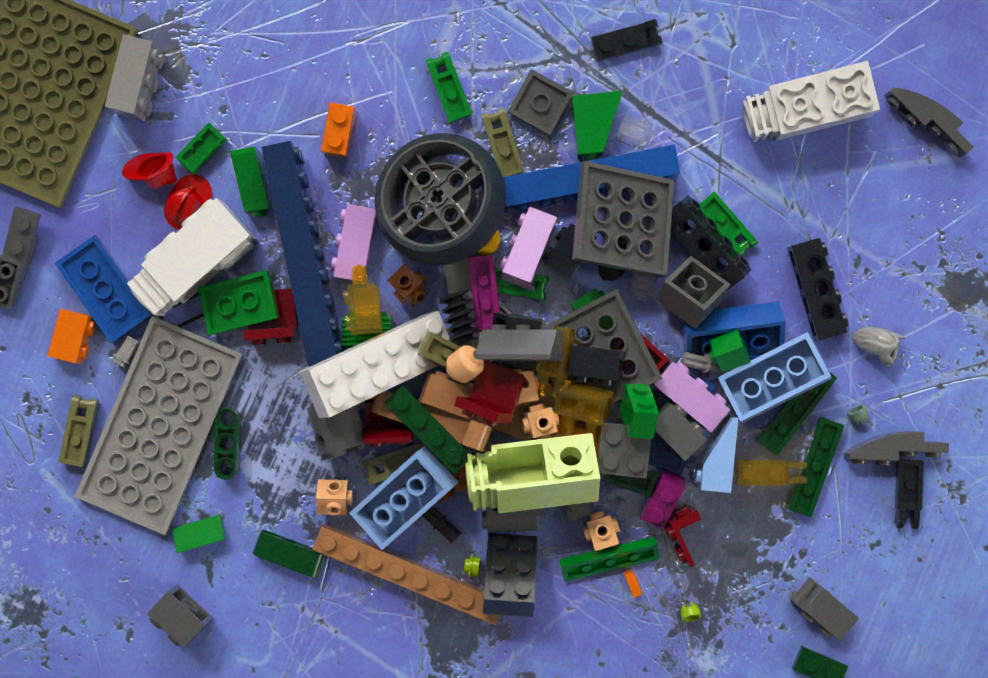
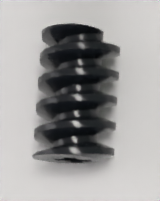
M469 289L446 294L445 297L440 299V304L448 305L442 309V313L450 314L449 317L444 319V323L452 324V326L446 329L447 333L455 334L449 338V341L458 344L479 339V337L472 335L479 329L470 326V324L476 321V318L468 317V314L473 312L474 308L466 307L472 299L464 298L463 296L469 292Z

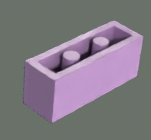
M347 204V208L342 209L340 223L343 224L342 234H337L335 247L339 248L337 258L333 257L330 269L331 272H334L333 277L365 283L377 221L375 209Z
M529 207L527 214H521L517 227H520L518 235L513 234L508 246L509 249H512L509 257H503L499 270L502 271V280L529 290L555 227L557 217Z
M679 361L677 364L670 362L661 372L663 379L651 385L673 403L679 404L688 416L706 431L712 433L730 411L726 406L728 402L718 393L713 396L707 391L709 386L699 377L694 380L688 375L690 370Z

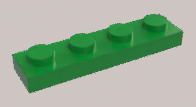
M652 537L626 544H618L614 547L597 551L593 550L576 556H569L559 559L564 582L659 560L660 558L656 538Z

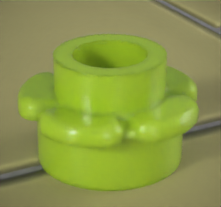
M471 554L470 559H465L464 573H468L469 578L472 576L479 577L481 557H474V554Z

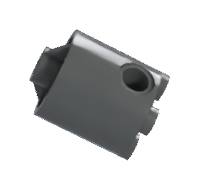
M313 403L307 408L322 460L368 448V444L363 443L364 427L357 405L329 418H319Z
M486 507V511H482V529H487V532L537 530V515H546V508L498 514L491 507Z

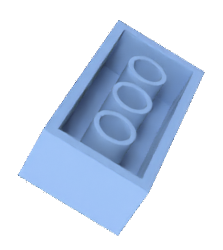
M807 332L751 360L750 363L719 376L718 379L740 422L744 423L831 380V375Z
M425 445L350 512V515L378 547L383 550L459 481Z

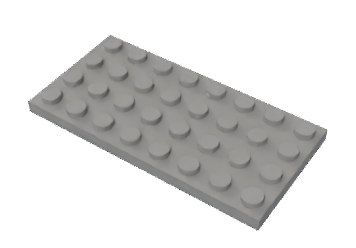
M152 316L74 497L166 535L215 423L216 414L221 409L244 354Z

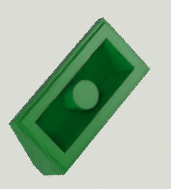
M220 514L173 528L177 553L227 538Z

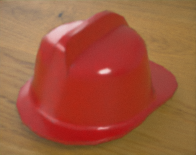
M171 152L138 155L124 165L122 175L128 180H141L153 189L173 184L177 181L175 168L172 164L174 156Z
M190 174L180 178L164 205V217L168 224L179 230L183 228L181 224L193 215L207 200L211 199L212 188L209 182L203 176L197 174Z

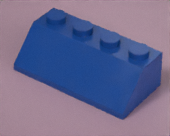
M779 301L713 310L696 329L681 319L684 353L688 352L700 356L709 354V351L712 350L710 340L737 329L746 345L750 361L783 345L786 321Z

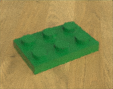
M270 270L198 287L208 335H215L280 319Z

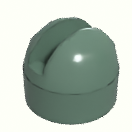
M864 404L855 406L847 412L853 424L861 425V421L865 424L869 420V413Z

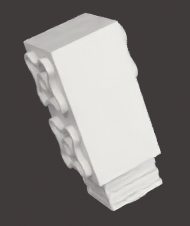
M868 61L771 85L760 96L759 94H755L752 98L746 96L742 103L746 127L753 142H757L759 138L765 140L767 136L770 138L775 137L776 141L869 118L880 110Z
M217 198L207 200L193 215L181 224L183 228L177 233H170L157 247L149 251L144 257L145 261L141 264L144 269L127 283L137 300L153 315L164 316L179 302L185 304L198 292V287L205 286L223 269L225 271L229 270L240 258L254 248L255 245L253 243L257 239L221 200Z

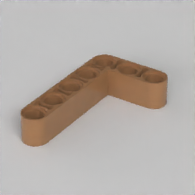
M384 391L376 395L370 412L404 423L384 403L393 393ZM422 404L460 444L482 452L486 451L493 431L492 427Z

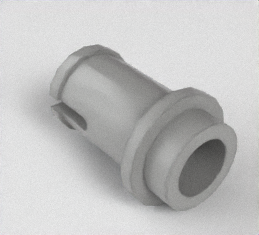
M127 336L116 354L113 353L115 357L112 361L124 368L127 364L130 365L129 361L140 345V342Z

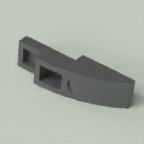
M894 87L885 94L888 98V104L893 109L899 110L911 127L920 129L927 124L930 133L936 138H941L946 143V148L951 154L961 157L973 148L957 130L963 122L943 105L924 95Z
M14 207L3 254L0 255V306L8 309L13 307L39 237L36 233L41 214L21 207Z
M895 432L876 436L853 446L844 452V458L851 459L852 464H866V460H876L877 465H891V461H899V451H901V456H916V452H925L926 457H940V453H949V443L924 441L925 432Z

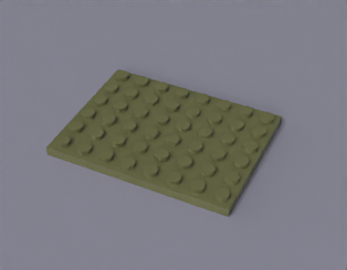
M0 0V183L62 209L105 109L122 36L125 34L136 37L138 33L136 27L72 0Z

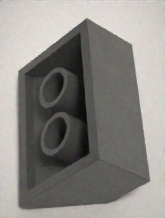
M491 325V330L482 331L475 352V359L508 362H563V331L556 330V325H540V330H531V325H516L515 330H506V325Z

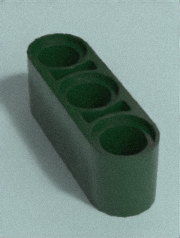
M232 407L219 410L215 417L214 473L218 478L226 480L236 476L240 470L241 414ZM226 412H230L234 416V421L230 426L226 425L223 421V415ZM226 436L233 440V447L230 450L225 449L222 445V440ZM224 461L231 463L233 468L231 474H225L222 471L221 466Z
M267 530L260 531L252 552L257 557L313 578H319L327 555L312 550L313 547Z

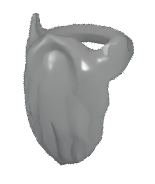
M872 326L863 327L853 333L854 343L860 349L873 355H878L882 365L886 367L893 364L897 356L900 339H906V337L896 332Z

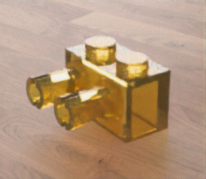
M565 380L557 390L553 412L562 415L559 433L564 435L566 430V436L574 435L577 419L586 422L584 434L592 433L594 443L598 442L600 426L604 424L610 415L614 392Z

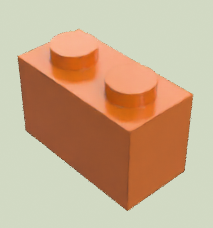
M329 103L321 152L324 155L348 159L357 113L355 107Z
M60 308L47 356L75 364H83V360L87 359L90 351V346H87L89 337L93 336L96 328V322H94L92 316Z

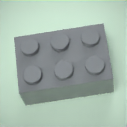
M123 34L105 107L116 115L145 122L146 116H150L152 111L151 96L158 87V78H156L158 69H162L164 64L163 51L155 43Z

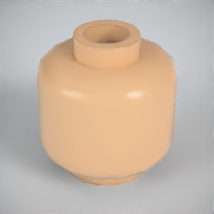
M469 345L461 346L447 358V372L453 380L467 383L483 371L484 361L475 359L476 349Z

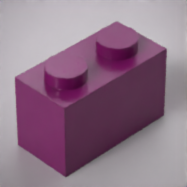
M663 467L642 506L640 519L663 530L685 489V477Z

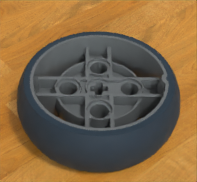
M450 133L421 136L401 147L384 166L375 192L376 217L381 231L388 242L405 257L429 265L456 263L480 251L496 233L501 223L506 203L504 179L491 154L473 140ZM448 155L466 158L457 166L444 162L431 164L427 162L434 158ZM430 177L429 182L423 185L424 179ZM409 178L410 180L404 191V209L398 213L400 193ZM463 179V184L455 188L456 183ZM484 184L482 205L472 222L471 217L477 200L475 190ZM424 210V215L417 219L418 213ZM458 213L456 220L450 222V217ZM423 232L437 236L449 234L453 236V239L438 244H420L413 241Z

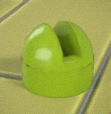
M690 602L691 606H687L686 603L682 605L680 614L683 622H692L701 618L700 609L696 603Z

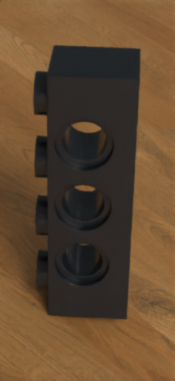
M687 195L672 208L670 232L693 258L731 285L728 290L752 270L747 259L736 252L730 239L719 232L716 223L702 212L700 204L695 199ZM688 220H692L696 228L690 227ZM703 238L708 239L712 247L706 246ZM719 257L724 258L727 261L728 266L723 265L720 262Z
M820 238L787 247L813 340L819 341L847 333L846 327L849 326L846 314L841 312L839 305L842 303L840 292L834 288L832 280L835 279V274L832 266H828L826 256H828L826 244L821 242ZM809 259H814L818 264L815 272H811L807 267ZM817 282L823 284L825 289L821 296L817 295L814 291V286ZM823 306H828L831 310L829 319H824L821 315Z

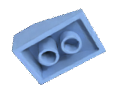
M731 416L724 418L698 459L696 467L692 468L691 482H694V486L698 489L731 493L739 418Z

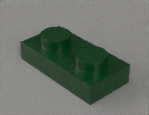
M801 645L792 669L812 678H844L848 666Z

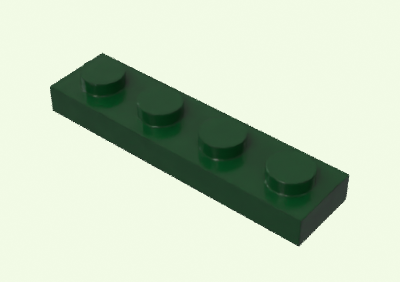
M829 372L831 380L787 401L757 441L778 456L836 381L837 377Z
M403 385L384 402L453 474H456L468 462L467 454L470 453Z
M819 416L787 509L812 517L844 428L843 424Z

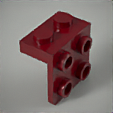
M292 289L274 290L280 319L247 326L248 330L244 331L245 341H252V345L267 344L266 340L276 339V343L291 342L292 337H298L296 307Z
M484 361L483 371L476 376L470 397L457 396L454 406L463 409L462 414L476 418L478 415L483 417V422L491 426L497 427L498 423L511 424L525 382V376L490 361Z
M374 400L364 401V444L378 447L384 443H394L401 446L413 441L414 433L404 423L370 412Z
M682 504L674 508V513L670 515L664 529L669 539L671 538L672 542L675 541L677 544L673 548L679 561L682 564L686 563L692 568L695 564L679 530L702 519L698 510L693 506Z

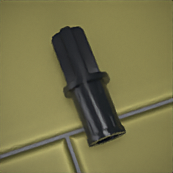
M433 506L422 514L433 526L432 529H437L451 544L462 533L446 519V514L443 516Z

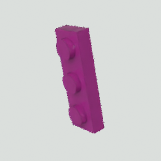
M494 254L468 257L476 327L479 329L478 331L491 330L494 312L501 313Z

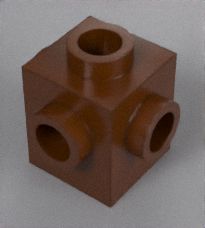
M406 264L402 265L387 279L396 289L393 294L402 304L407 301L414 307L416 304L421 303L430 292L429 288L425 285L428 280L418 270L414 273Z

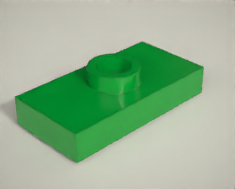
M208 122L175 158L195 175L228 140Z

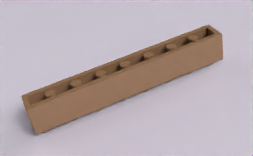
M436 371L435 375L428 374L418 400L420 403L484 424L525 441L537 440L536 438L528 437L524 433L521 419H523L522 412L529 411V406L527 409L523 407L516 408L511 424L498 423L497 427L491 426L483 422V417L478 415L476 418L462 414L463 409L454 406L457 396L470 397L473 387L472 383H455L449 380V375ZM558 415V432L551 433V436L555 438L591 432L586 431L588 426L576 422L573 425L564 423L565 418ZM544 418L539 420L540 427H545ZM596 430L595 434L592 433L595 452L597 449L599 430Z
M328 524L321 526L312 550L494 625L497 624L500 615L483 614L484 589L386 548L381 550L374 543Z

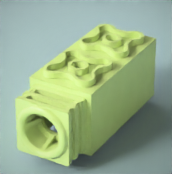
M592 433L491 445V451L485 452V454H480V452L476 453V455L467 454L468 462L465 463L469 501L473 503L474 511L477 508L484 510L486 507H491V509L497 508L499 514L597 502L599 500L600 474Z

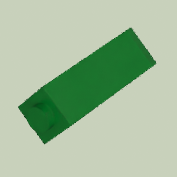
M621 91L572 96L571 106L577 158L583 157V161L598 159V155H602L622 96Z
M255 146L230 151L244 212L248 215L252 214V218L266 216L267 211H272L262 153Z

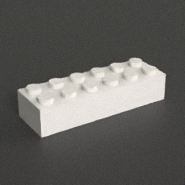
M439 311L421 315L299 371L318 417H332L438 366L417 354L427 332H433L449 341V335Z

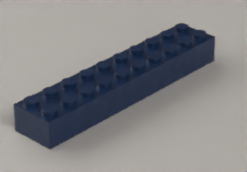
M286 141L261 148L308 367L345 351V348L342 346L343 342L338 341L337 332H340L338 317L333 316L332 308H335L333 294L327 290L326 284H330L328 270L323 268L321 260H325L322 245L317 243L316 236H320L317 221H314L311 212H315L312 197L310 198L306 192L310 185L307 174L301 168V165L305 164L303 153L292 141Z

